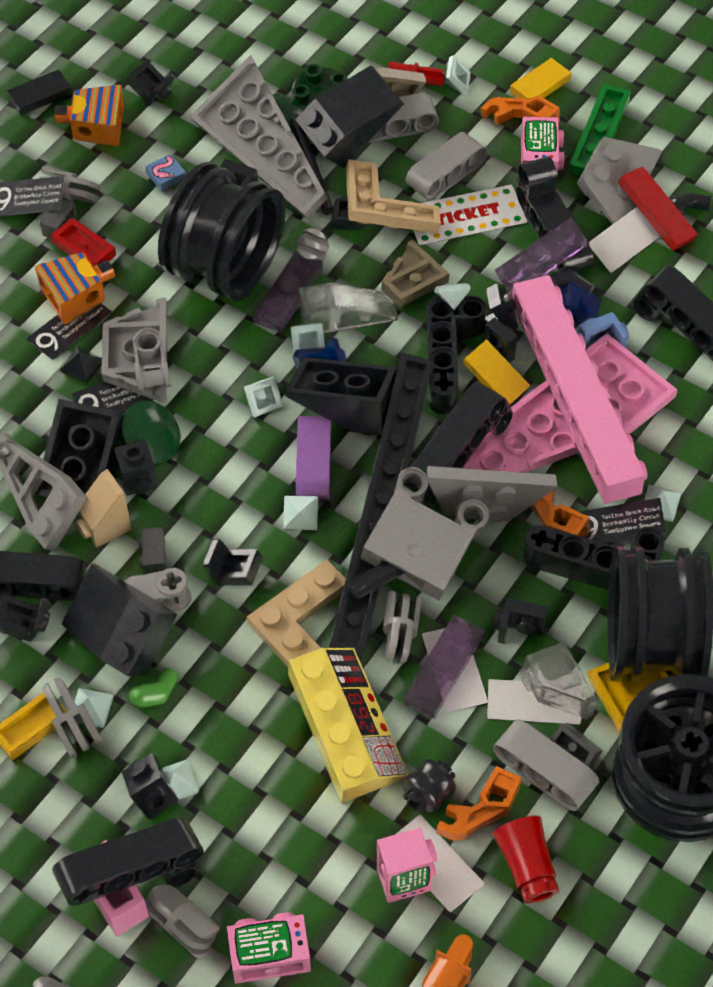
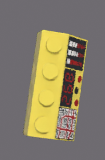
M320 648L290 659L288 676L340 802L344 803L404 780L408 775L355 649Z

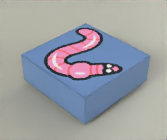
M171 154L145 166L146 174L160 191L181 182L186 176L185 170Z

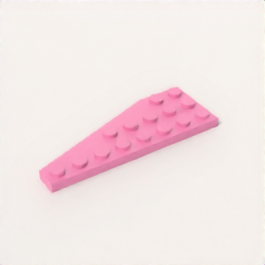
M608 333L586 349L588 357L593 358L597 365V376L600 382L605 383L608 387L610 403L613 409L617 408L620 412L622 428L625 434L632 433L676 397L677 389ZM547 380L511 407L513 416L506 430L498 436L489 431L463 468L527 473L580 453Z

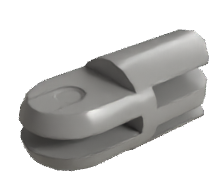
M42 166V173L48 176H64L63 199L95 204L100 199L97 195L89 193H101V187L97 183L78 178V175L75 173Z
M316 228L303 230L305 233L297 239L298 253L308 261L323 260L327 256L326 253L330 247L327 238Z
M389 591L383 632L387 635L385 658L389 662L393 661L397 642L400 640L398 664H403L409 656L411 641L417 636L422 597H415L411 617L408 619L410 595L403 593L398 605L397 615L394 617L397 592Z
M55 678V684L69 711L64 713L48 683L43 686V692L56 715V718L51 720L72 759L77 756V752L62 722L67 721L84 752L90 749V745L75 715L80 713L86 728L97 745L103 742L84 704L82 703L77 706L64 681L61 678Z
M170 885L154 887L146 900V907L150 916L194 957L198 959L205 958L220 927L176 888Z

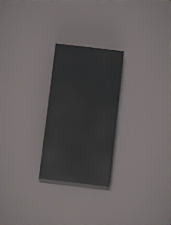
M58 69L9 89L7 94L21 116L72 95V89Z

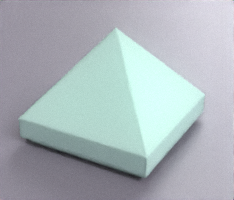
M454 56L449 58L444 84L466 95L468 94L471 72Z
M468 283L442 285L435 288V293L454 310L470 291Z
M322 323L291 326L294 358L325 355Z
M274 376L244 386L253 417L284 407Z
M649 485L644 500L660 498L664 520L673 522L681 493Z
M284 496L283 529L317 530L318 496Z
M79 688L75 703L77 706L83 703L95 727L104 728L113 700V694ZM80 713L75 715L77 722L85 725Z
M188 759L162 768L167 783L177 794L178 800L199 793Z

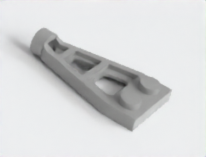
M0 433V467L26 525L45 550L55 551L85 503L87 496L71 477L19 443H15L7 433ZM26 462L33 470L23 485L19 472ZM45 480L51 484L53 489L39 511L33 496L41 482Z

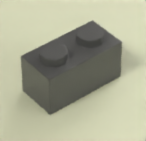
M62 198L60 210L48 211L41 218L40 227L43 236L51 238L50 235L71 218H75L77 214L74 202Z
M163 527L142 529V537L138 538L139 550L143 551V555L139 556L140 568H144L145 574L166 570Z
M569 723L561 724L550 739L589 768L593 766L603 751Z

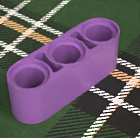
M298 416L296 496H318V500H330L331 421L322 416Z

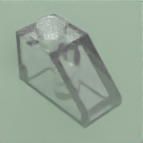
M565 642L526 656L521 679L526 690L532 691L539 703L583 719L592 717L597 699Z

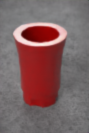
M527 816L513 820L500 826L493 832L492 835L506 859L516 887L521 891L526 904L538 903L559 893V887L555 880L557 875L549 855L540 816Z

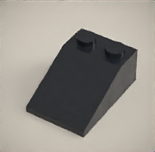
M370 65L316 97L295 120L325 158L345 168L348 159L352 160L404 103L378 71Z
M303 357L285 390V397L350 432H359L365 435H381L397 374V367Z
M58 399L43 460L71 477L82 492L86 494L103 471L108 469L112 476L118 465L115 448L122 446L119 441V435L122 432L124 414L119 411ZM43 480L35 495L48 497L53 487Z
M92 563L61 625L100 660L128 677L147 675L177 613Z

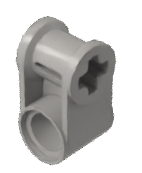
M152 328L139 330L133 337L136 361L134 365L138 391L141 392L146 387L164 385L166 388L171 387L167 359L164 356L160 333Z
M168 568L145 575H135L124 581L174 612L184 610L191 602V592L187 587V577L182 570L177 568ZM170 577H173L174 583L170 582ZM176 596H177V598H178V602H177V603H176L175 600H174V597H176Z

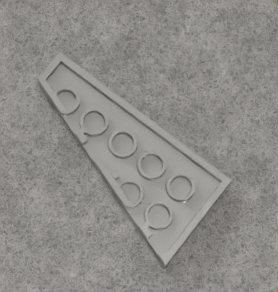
M250 55L190 115V118L239 162L257 169L260 180L270 188L279 190L283 194L285 201L303 217L308 219L328 197L254 59Z

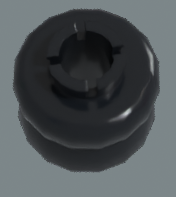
M432 759L423 760L416 771L407 775L402 783L405 791L403 798L407 801L406 803L416 812L421 810L426 813L436 812L443 801L452 797L456 791V784L453 780L456 777L455 773L451 772L449 774L452 771L451 767L441 760L438 762Z

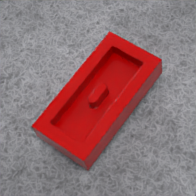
M73 218L50 235L51 241L55 246L68 255L84 253L92 266L106 260L111 261L116 256V249L113 245Z

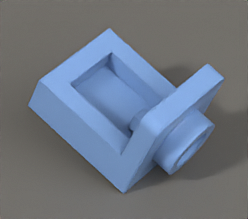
M613 312L597 318H590L579 324L578 334H582L586 349L607 333L626 348L627 340L629 339L628 329L623 322H619Z

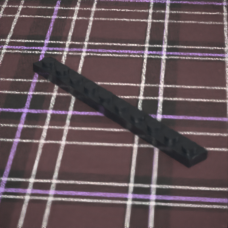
M402 353L329 644V648H354L358 658L361 660L379 588L361 599H356L348 588V582L375 567L360 557L363 547L394 495L399 474L409 466L433 366V360Z

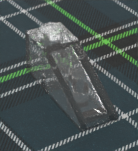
M333 283L299 288L300 313L303 325L322 323L323 333L398 320L394 302L383 291Z

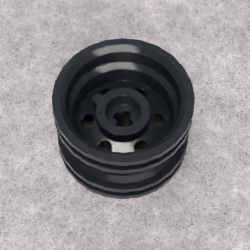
M203 162L196 165L180 182L166 209L158 238L160 266L167 273L176 275L186 281L194 280L202 275L207 278V284L214 293L221 296L224 295L232 301L243 300L249 296L268 270L277 252L285 224L286 206L283 194L279 190L268 188L260 182H252L244 187L238 186L234 173L226 168H220L214 163Z
M614 546L609 573L607 603V656L610 680L620 682L623 674L627 675L628 681L638 682L643 670L672 671L673 676L690 674L707 677L713 640V574L708 550L699 548L695 551L694 555H691L689 548H679L674 560L646 559L641 546H633L630 553L625 552L624 546Z
M690 674L668 676L651 683L640 691L627 708L620 730L619 743L615 751L612 781L615 794L622 808L636 824L651 834L667 840L695 842L713 837V679L706 676ZM676 725H681L680 730L675 731ZM704 731L712 735L710 739L707 737ZM652 743L656 748L645 750L644 744ZM661 776L662 780H663L668 786H665L664 784H662L661 782H659V781L657 780V777ZM703 786H705L708 790V792L704 794H698L695 792V790L700 789Z

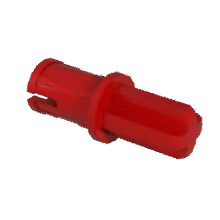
M390 61L388 65L389 69L424 73L427 81L426 84L442 86L445 80L443 69L419 66V63L416 62L412 65Z

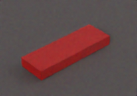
M643 166L621 176L618 184L672 251L696 238L697 232Z

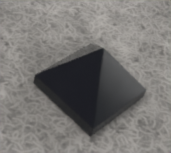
M77 347L62 365L60 372L87 384L102 365V358Z

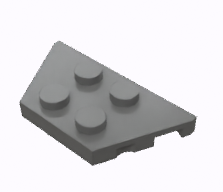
M603 137L596 146L577 185L584 195L590 198L592 206L597 213L604 212L613 225L632 211L635 205L618 184L621 176L641 166L651 174L662 151L653 147Z
M160 298L156 300V306L142 312L140 308L128 312L123 317H116L103 323L101 374L104 382L159 402H167V388L164 385L146 387L144 391H138L134 365L136 361L133 337L136 332L144 328H152L160 333L164 356L167 359L166 298Z
M427 467V480L445 517H456L460 506L464 502L475 499L486 505L489 510L488 519L490 521H510L557 488L556 475ZM465 515V516H463L465 520H468V519H471V518L477 519V518H476L475 516H473V515Z

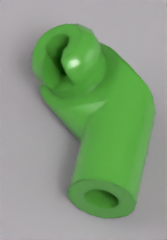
M164 668L157 682L141 684L130 690L129 699L131 703L140 707L164 704L174 688L179 674L170 668Z

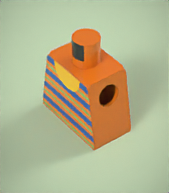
M121 85L77 89L73 94L72 106L55 107L56 123L71 124L73 138L77 141L119 146L124 113Z
M76 253L35 266L39 287L64 325L102 303L105 299L102 283L115 277L113 267L108 260L92 266L84 253Z

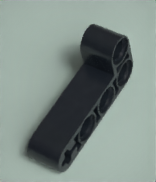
M546 156L520 164L518 166L516 185L518 202L558 271L573 269L578 272L593 267L594 257L590 245L556 191L557 171L551 157Z
M672 266L664 267L634 299L633 308L635 312L647 321L654 320L662 313L713 361V302L678 269Z
M440 296L432 298L427 304V359L433 360L428 382V401L430 408L438 414L451 413L458 401L457 338L477 337L485 331L487 306L486 302L477 296H465L455 310Z
M479 381L474 382L411 467L421 469L425 472L426 476L428 466L463 468L489 431L498 436L510 424L513 411L507 399ZM428 482L423 499L433 504L437 502V499ZM413 483L404 484L412 492L419 491L418 487Z
M538 525L532 527L526 533L523 558L527 565L534 569L608 590L610 568H603L600 565L610 567L614 546ZM654 527L641 528L634 535L630 551L625 549V552L630 553L633 546H641L646 559L661 560L665 538ZM643 547H648L652 550H646ZM572 555V556H576V557H578V558H575V559H574V558H569V557H567V556Z
M0 551V596L5 594L11 597L41 599L42 597L49 600L73 601L83 581L85 563L73 556Z
M178 817L65 856L53 866L52 872L67 903L70 906H77L162 876L166 885L174 888L182 886L195 877L204 854V849L185 817Z

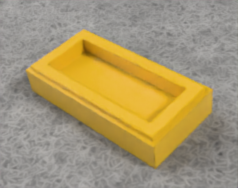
M550 58L511 84L510 93L517 98H533L538 95L545 98L569 82L572 73L553 58Z
M487 339L462 362L483 385L505 397L509 405L530 387V384Z
M44 692L0 723V747L12 761L56 730L51 720L56 718V715ZM61 705L64 713H66V709Z

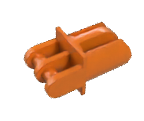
M462 934L457 936L446 954L439 950L436 951V958L423 979L422 987H464L466 983H470L471 968L468 965L472 958L473 941L468 935Z

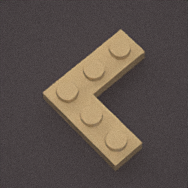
M348 159L346 181L348 218L350 221H356L360 224L384 225L389 228L411 229L421 233L439 232L441 225L439 206L381 198L379 194L377 164Z
M325 560L248 615L247 624L280 660L289 667L290 659L321 648L299 624L341 595L346 578L328 560Z

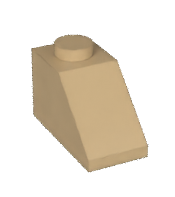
M107 469L99 475L85 494L87 499L78 512L79 520L76 521V526L81 536L85 540L90 538L96 548L132 530L125 493Z

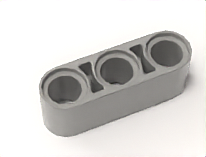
M426 93L400 96L399 98L404 105L368 143L425 133L436 128L439 118L431 96Z
M460 132L411 167L406 175L405 182L425 199L432 201L477 169L485 160L487 149L465 132Z
M515 720L493 746L495 755L504 764L571 811H576L599 784V779L593 770L522 720Z

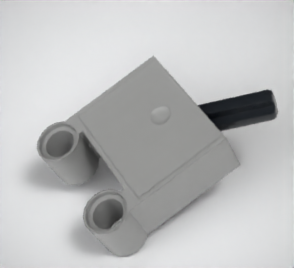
M416 467L404 469L399 474L394 495L363 547L360 557L375 567L348 582L351 594L356 599H361L398 578L439 601L470 543L481 535L488 522L489 510L486 505L475 499L468 500L460 506L455 521H452L420 504L428 486L425 472ZM413 483L418 487L419 491H407L403 484ZM473 515L478 519L479 524H469L463 516Z

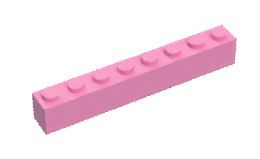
M549 275L513 284L512 297L517 307L514 311L603 503L608 504L642 494L644 480L647 479L646 466L642 460L638 461L634 453L633 439L630 434H625L622 428L620 412L617 408L613 409L610 403L608 387L605 383H601L597 376V365L594 359L589 358L586 353L584 338L581 333L577 334L574 328L573 315L563 305L560 288L554 286Z

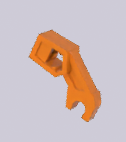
M539 95L533 98L496 97L488 100L481 107V116L484 118L495 113L494 123L497 125L512 118L557 117L558 123H560V108Z
M555 490L530 506L543 526L585 538L590 532V518L565 505L555 506L553 504ZM562 522L563 524H566V525H565V526H562V525H559V524H557V523Z
M496 766L480 793L479 803L472 807L448 804L446 816L455 819L456 822L452 825H447L440 821L436 827V833L452 841L466 840L467 836L502 817H508L520 789L521 777ZM493 793L504 799L503 802L489 801V797Z

